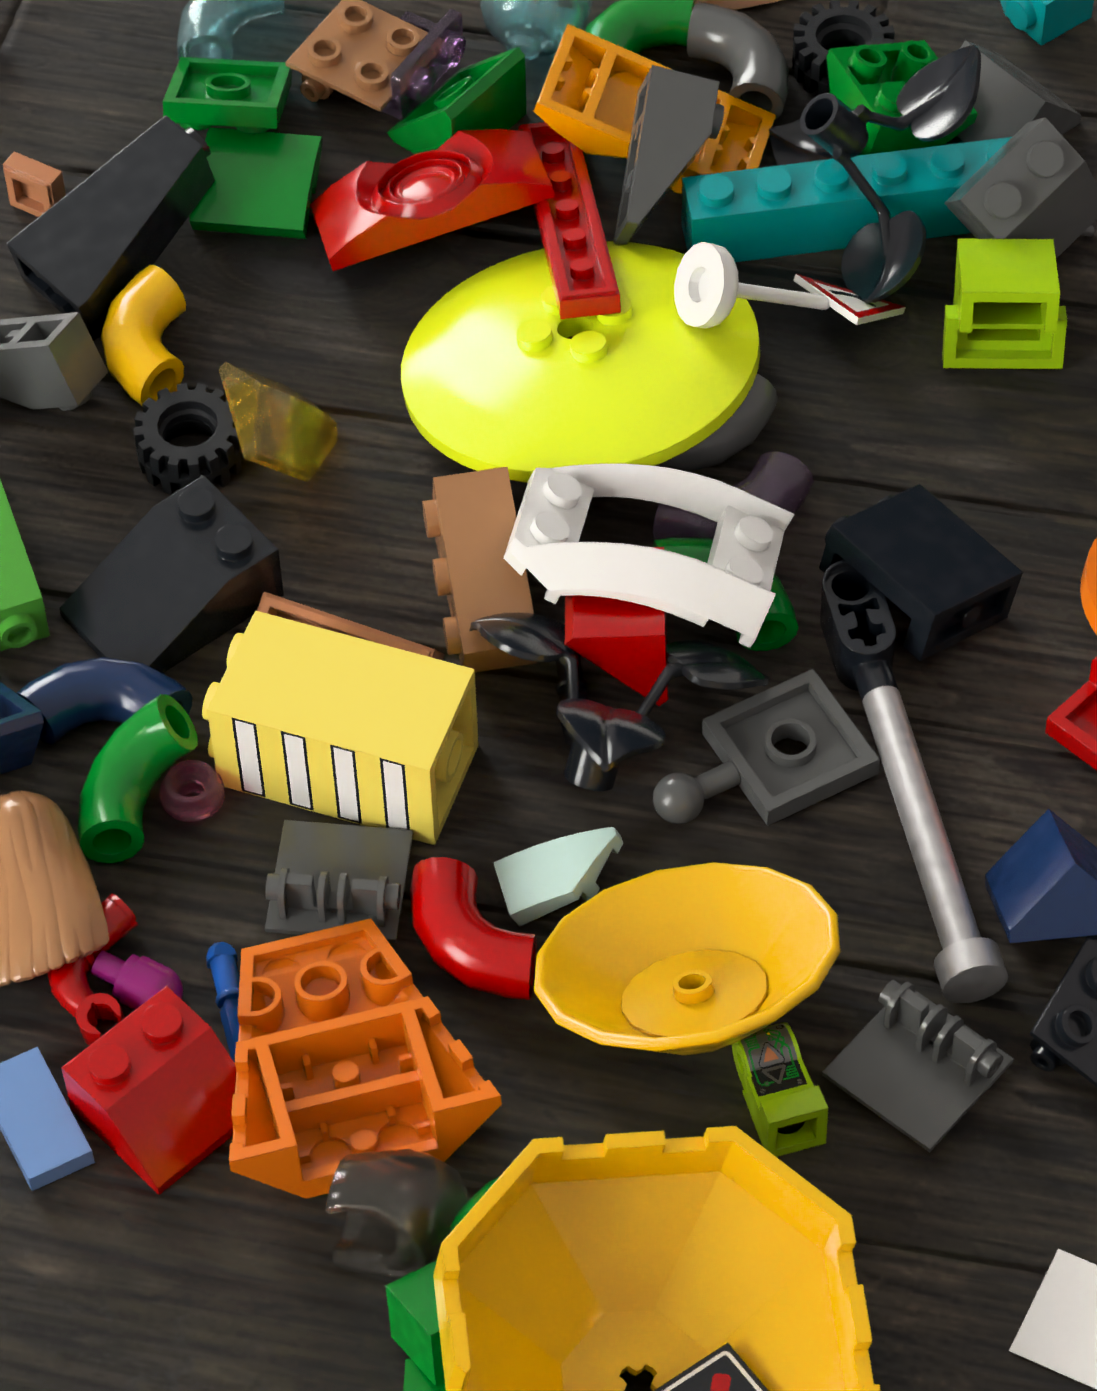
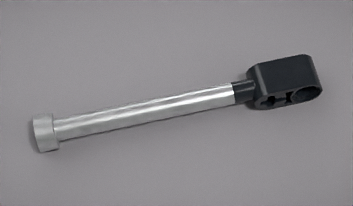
M847 561L836 562L825 571L822 578L820 625L837 677L849 689L859 691L943 949L934 960V968L943 995L947 1000L955 1003L976 1002L992 996L1003 988L1008 980V974L998 944L980 935L892 671L896 629L886 598L880 590Z

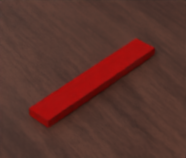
M545 122L521 124V126H518V131L529 132L555 193V197L534 204L560 319L621 313L620 293L583 151L554 131Z

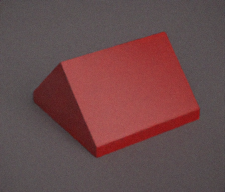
M653 547L664 550V547ZM582 595L565 596V645L646 697L662 670L668 664L666 660L667 612L612 598ZM668 685L657 701V706H661L668 700Z

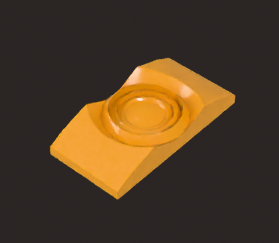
M567 24L534 112L554 131L586 154L627 159L638 90L652 65L670 68ZM718 90L716 104L724 106V116L719 134L715 140L708 138L697 158L671 190L682 194V177L758 168L770 134L769 129L772 128L776 115Z

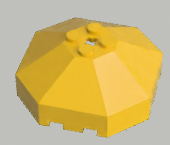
M737 1126L710 1127L706 1129L704 1136L665 1139L664 1130L606 1134L603 1143L563 1145V1137L533 1139L441 1243L433 1278L446 1391H625L627 1384L620 1375L627 1371L637 1376L644 1369L654 1376L650 1386L651 1390L654 1391L726 1343H729L768 1391H881L880 1384L874 1385L868 1351L872 1343L864 1287L863 1284H857L852 1253L856 1239L852 1215Z

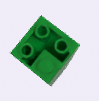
M925 40L830 48L826 57L830 93L852 110L863 104L872 112L890 117H900L902 114L897 109L896 101L903 86L919 70L937 60L938 57ZM973 107L971 113L959 128L941 139L928 142L919 140L912 133L911 126L900 131L868 122L866 129L869 139L864 150L857 156L944 145L972 125L978 113Z

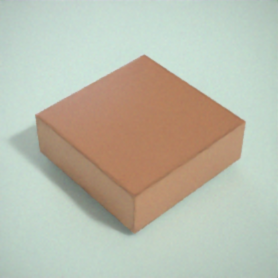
M13 152L3 163L11 206L39 217L66 196L62 171L17 152Z

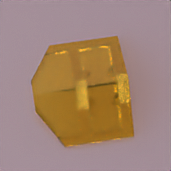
M225 362L219 368V373L244 459L307 482L316 473L338 441L336 421L329 413L289 386Z

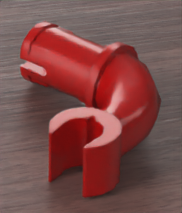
M113 893L101 903L108 927V943L101 950L94 951L91 955L82 957L71 964L65 963L61 968L56 970L50 969L48 972V980L53 996L63 1008L76 1018L83 1039L89 1046L102 1036L95 1028L98 1024V1019L102 1021L113 1020L118 1024L125 1018L117 1000L109 994H94L89 987L87 974L91 972L99 953L103 950H109L122 937L138 926L137 919L131 909Z

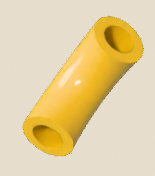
M149 265L139 272L114 298L110 304L101 336L107 368L110 374L127 394L141 406H143L142 404L148 398L157 401V392L164 388H167L170 393L176 392V385L181 384L184 376L182 361L165 348L161 337L167 326L186 311V301L174 279L156 265Z

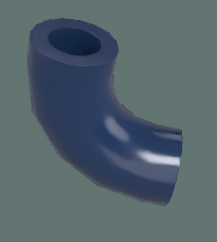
M105 657L63 664L29 682L16 692L42 711L44 724L39 739L50 745L69 731L85 723L101 720L123 723L142 706L160 694H167L174 698L188 715L193 700L191 693L180 683L144 663Z

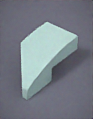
M614 827L580 832L532 846L493 862L510 917L519 926H522L579 900L580 896L586 901L595 896L600 889L596 880L610 853L618 854L623 845L619 832Z

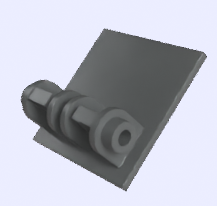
M284 820L275 874L268 873L266 880L265 896L266 900H270L265 932L302 935L371 918L387 941L396 943L413 830Z
M892 980L884 987L878 999V1002L884 1005V1007L822 1071V1076L930 1153L1006 1071L1014 1059L999 1049L995 1041L990 1038H983L966 1026L962 1018L959 1016L953 1017L948 1013L946 1007L941 1004L936 1005L917 992L915 986L910 982H905L901 985L897 981Z

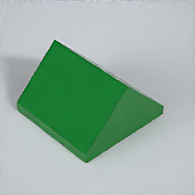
M519 47L459 69L392 127L387 134L393 142L413 154L437 150L457 131L509 130L527 114L525 55Z

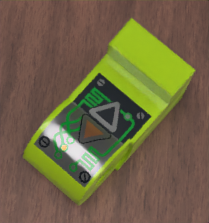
M782 1022L764 1027L732 1044L734 1062L744 1088L742 1093L762 1146L778 1157L826 1144L828 1106L819 1085L814 1086L802 1060L795 1035L788 1023ZM805 1121L802 1128L794 1133L781 1134L777 1132L778 1128Z

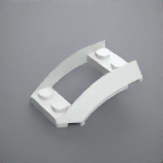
M604 463L555 468L536 467L528 480L504 559L521 576L527 568L547 588L544 599L556 604L560 596H595L649 606L702 627L710 619L741 633L739 643L751 648L776 593L770 591L784 531L795 514L721 481L673 468L639 464ZM592 497H622L652 501L677 507L718 522L708 562L705 563L679 553L647 546L611 542H579Z

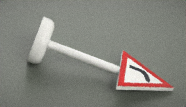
M706 242L693 245L685 253L677 269L674 284V298L679 316L685 324L704 329L722 323L730 314L736 298L827 310L831 307L855 325L904 314L906 308L885 300L867 304L851 290L799 274H795L793 281L810 293L739 283L735 259L725 247Z

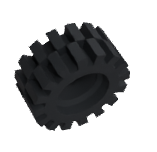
M830 0V6L827 10L821 3L812 6V15L805 11L800 16L799 24L796 23L794 27L792 69H794V78L797 83L803 81V89L809 94L817 88L819 89L818 95L830 93L826 59L828 50L838 47L895 43V31L893 25L889 26V18L884 13L876 17V7L870 4L864 10H859V1L849 0L848 7H840V0Z

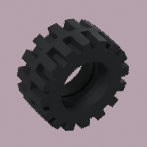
M187 383L177 384V391L170 393L167 388L158 391L157 401L148 398L142 404L143 412L137 411L134 419L135 427L133 428L139 467L142 474L146 473L149 483L154 487L161 483L162 491L172 495L175 489H182L203 475L212 484L218 483L222 488L230 483V473L238 475L242 468L241 460H245L244 431L237 404L233 399L226 401L225 392L216 388L212 393H209L208 385L197 383L195 390H188ZM197 432L210 436L206 442L197 446L180 447L169 443L173 438L184 433Z

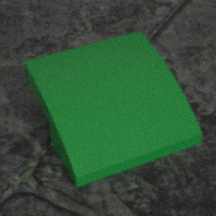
M209 127L205 142L211 151L207 160L215 182L190 214L189 223L192 230L306 239L312 194H316L323 145L322 136L274 132L244 133L237 129Z

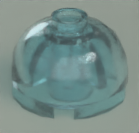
M480 0V7L485 26L497 41L506 46L507 51L519 47L525 55V59L530 60L536 59L538 56L556 53L567 24L584 30L594 0Z

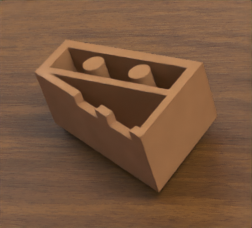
M508 467L433 477L432 500L422 501L427 537H435L439 558L432 559L437 595H447L451 617L443 618V630L448 655L459 654L461 666L472 668L475 672L537 663L536 661L520 659L500 650L482 637L478 630L469 631L471 622L490 615L518 612L534 614L526 569L521 576L504 559L516 521Z

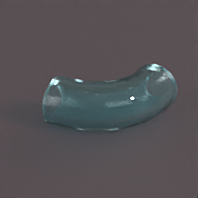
M189 0L182 9L176 42L178 59L180 57L232 60V37L238 27L252 19L284 15V0Z

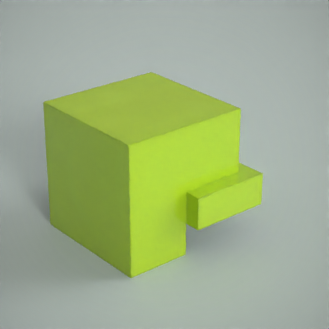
M957 239L953 305H945L942 348L943 368L1063 369L1067 314L1066 306H1059L1060 286L1054 239Z

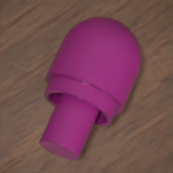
M103 950L99 953L92 966L91 974L114 985L113 996L120 999L121 1004L133 1010L140 1007L166 985L181 999L183 997V985L178 974L168 966L145 955L139 957L132 954L124 961Z

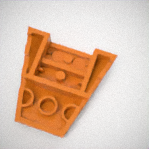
M371 918L241 949L237 1015L239 1034L235 1048L236 1086L232 1099L233 1137L229 1150L231 1172L308 1199L441 1166L502 1105L501 1095L490 1080L484 1081L474 1067L472 1055L460 1039L455 1041L441 1022V1014L428 996L423 997L413 983L412 973Z

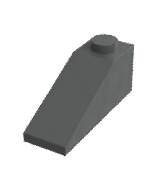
M652 65L637 94L614 244L629 243L697 158L708 138L714 140L717 138L724 116V106L716 104L719 81Z
M79 312L0 319V398L30 409L59 407L62 411H68L85 404L92 396L91 391L108 373Z

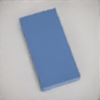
M38 1047L1 1062L0 1130L31 1191L95 1163L92 1149Z

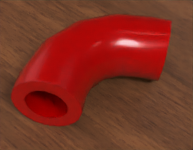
M431 857L421 860L416 864L412 873L410 887L413 927L434 963L468 988L507 998L531 1000L536 966V934L501 929L482 917L476 903L478 877L475 870L468 864L447 857Z

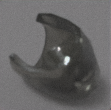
M412 1149L361 1152L346 1155L336 1169L325 1207L326 1212L329 1214L348 1211L343 1233L333 1251V1264L353 1272L402 1278L408 1273L432 1263L440 1250L441 1243L451 1233L450 1225L468 1201L467 1190L459 1172L430 1154Z

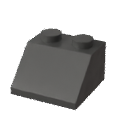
M1044 117L1027 122L944 204L976 239H1054L1055 255L1057 258L1097 220V183L1086 161L1050 121Z

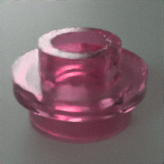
M185 760L175 764L167 772L160 786V799L164 810L174 819L183 822H198L213 816L221 808L225 798L224 783L220 775L207 763L199 760ZM189 793H200L197 796L185 797Z

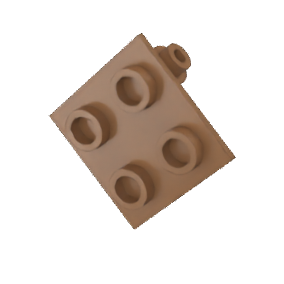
M341 0L287 59L286 66L302 73L301 93L312 102H316L319 99H327L334 89L381 112L442 43V39L362 0Z

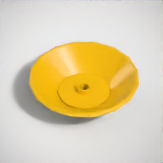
M712 862L656 870L602 890L561 918L536 954L534 993L557 1025L599 1045L678 1055L713 1052L737 1043L774 1023L819 989L840 954L838 915L812 885L769 867Z

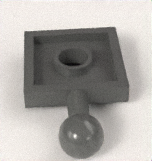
M811 669L704 718L702 734L723 764L696 777L681 772L666 775L657 783L653 791V805L657 814L665 821L672 824H685L694 820L700 814L705 799H709L739 785L765 824L769 826L879 774L880 759L815 670ZM790 738L803 742L807 749L799 754L788 755L779 752L774 747V744L782 739Z

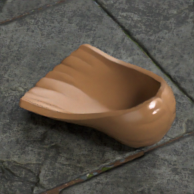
M25 790L11 791L8 794L0 795V987L10 985L12 982L19 983L44 975L50 969L56 970L61 968L65 963L71 964L82 957L91 955L94 951L101 950L109 941L108 927L100 896L87 859L68 818L60 807L47 796Z

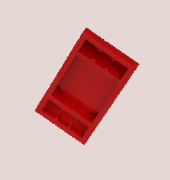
M508 129L457 131L437 150L414 154L398 161L396 164L366 161L332 184L310 206L332 271L553 198L555 193L529 132Z

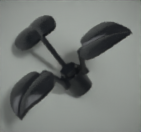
M975 45L955 50L926 65L913 75L903 86L897 97V109L902 114L900 117H890L872 112L863 104L852 110L833 94L823 93L813 98L806 105L799 120L769 129L772 150L777 165L834 159L843 166L877 212L879 223H871L864 226L852 237L844 250L841 264L844 283L849 290L861 297L867 304L879 302L887 298L911 278L925 252L926 230L921 218L913 211H904L891 218L890 211L851 158L860 154L867 145L869 134L866 124L868 122L900 131L911 126L912 133L919 140L926 142L941 139L959 128L971 113L979 91L981 53Z
M518 612L483 617L475 622H471L469 631L478 630L481 636L488 642L512 656L536 662L558 661L563 665L567 676L568 699L559 702L556 714L566 728L565 734L573 738L564 770V777L576 786L593 791H608L614 787L620 762L636 755L654 751L663 745L666 734L658 724L648 718V715L669 682L674 678L685 676L689 681L699 686L724 690L756 686L765 687L770 681L767 675L761 673L747 660L723 647L695 640L675 641L666 645V660L670 664L664 667L637 712L626 709H614L610 706L605 707L592 700L580 699L578 660L574 655L578 653L565 645L564 624L545 616Z

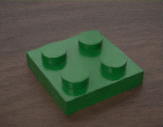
M180 57L163 99V117L166 115L182 128L187 129L191 127L194 130H204L212 125L233 126L244 133H261L268 129H277L292 86V68L286 66L285 62Z

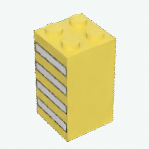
M256 610L244 634L238 632L233 637L227 654V669L220 683L213 682L209 686L202 709L203 719L209 721L211 736L208 745V755L214 758L219 786L363 826L413 830V840L435 845L479 745L474 669Z

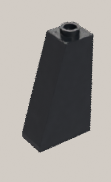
M165 115L6 243L21 277L62 314L79 312L93 341L102 335L108 310L114 298L139 272L156 262L215 182L207 160L211 151L205 140L193 128L188 127L183 130Z

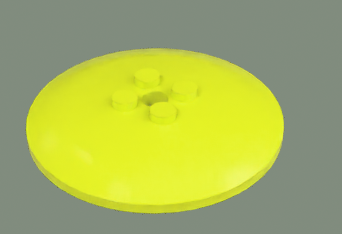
M606 241L620 293L621 313L560 319L544 248L499 262L478 272L446 293L428 310L412 332L403 354L401 384L405 405L418 431L433 447L445 456L476 471L508 467L509 478L513 481L528 483L536 467L555 468L601 463L655 466L686 452L718 430L746 399L754 384L760 361L759 332L754 312L747 299L736 298L730 314L719 325L705 329L687 325L678 314L674 298L677 269L685 254L647 244L633 242L614 244V241Z

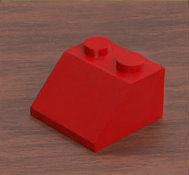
M167 985L61 1067L71 1110L158 1195L233 1136L232 1099L236 1086L235 1063L213 1029Z

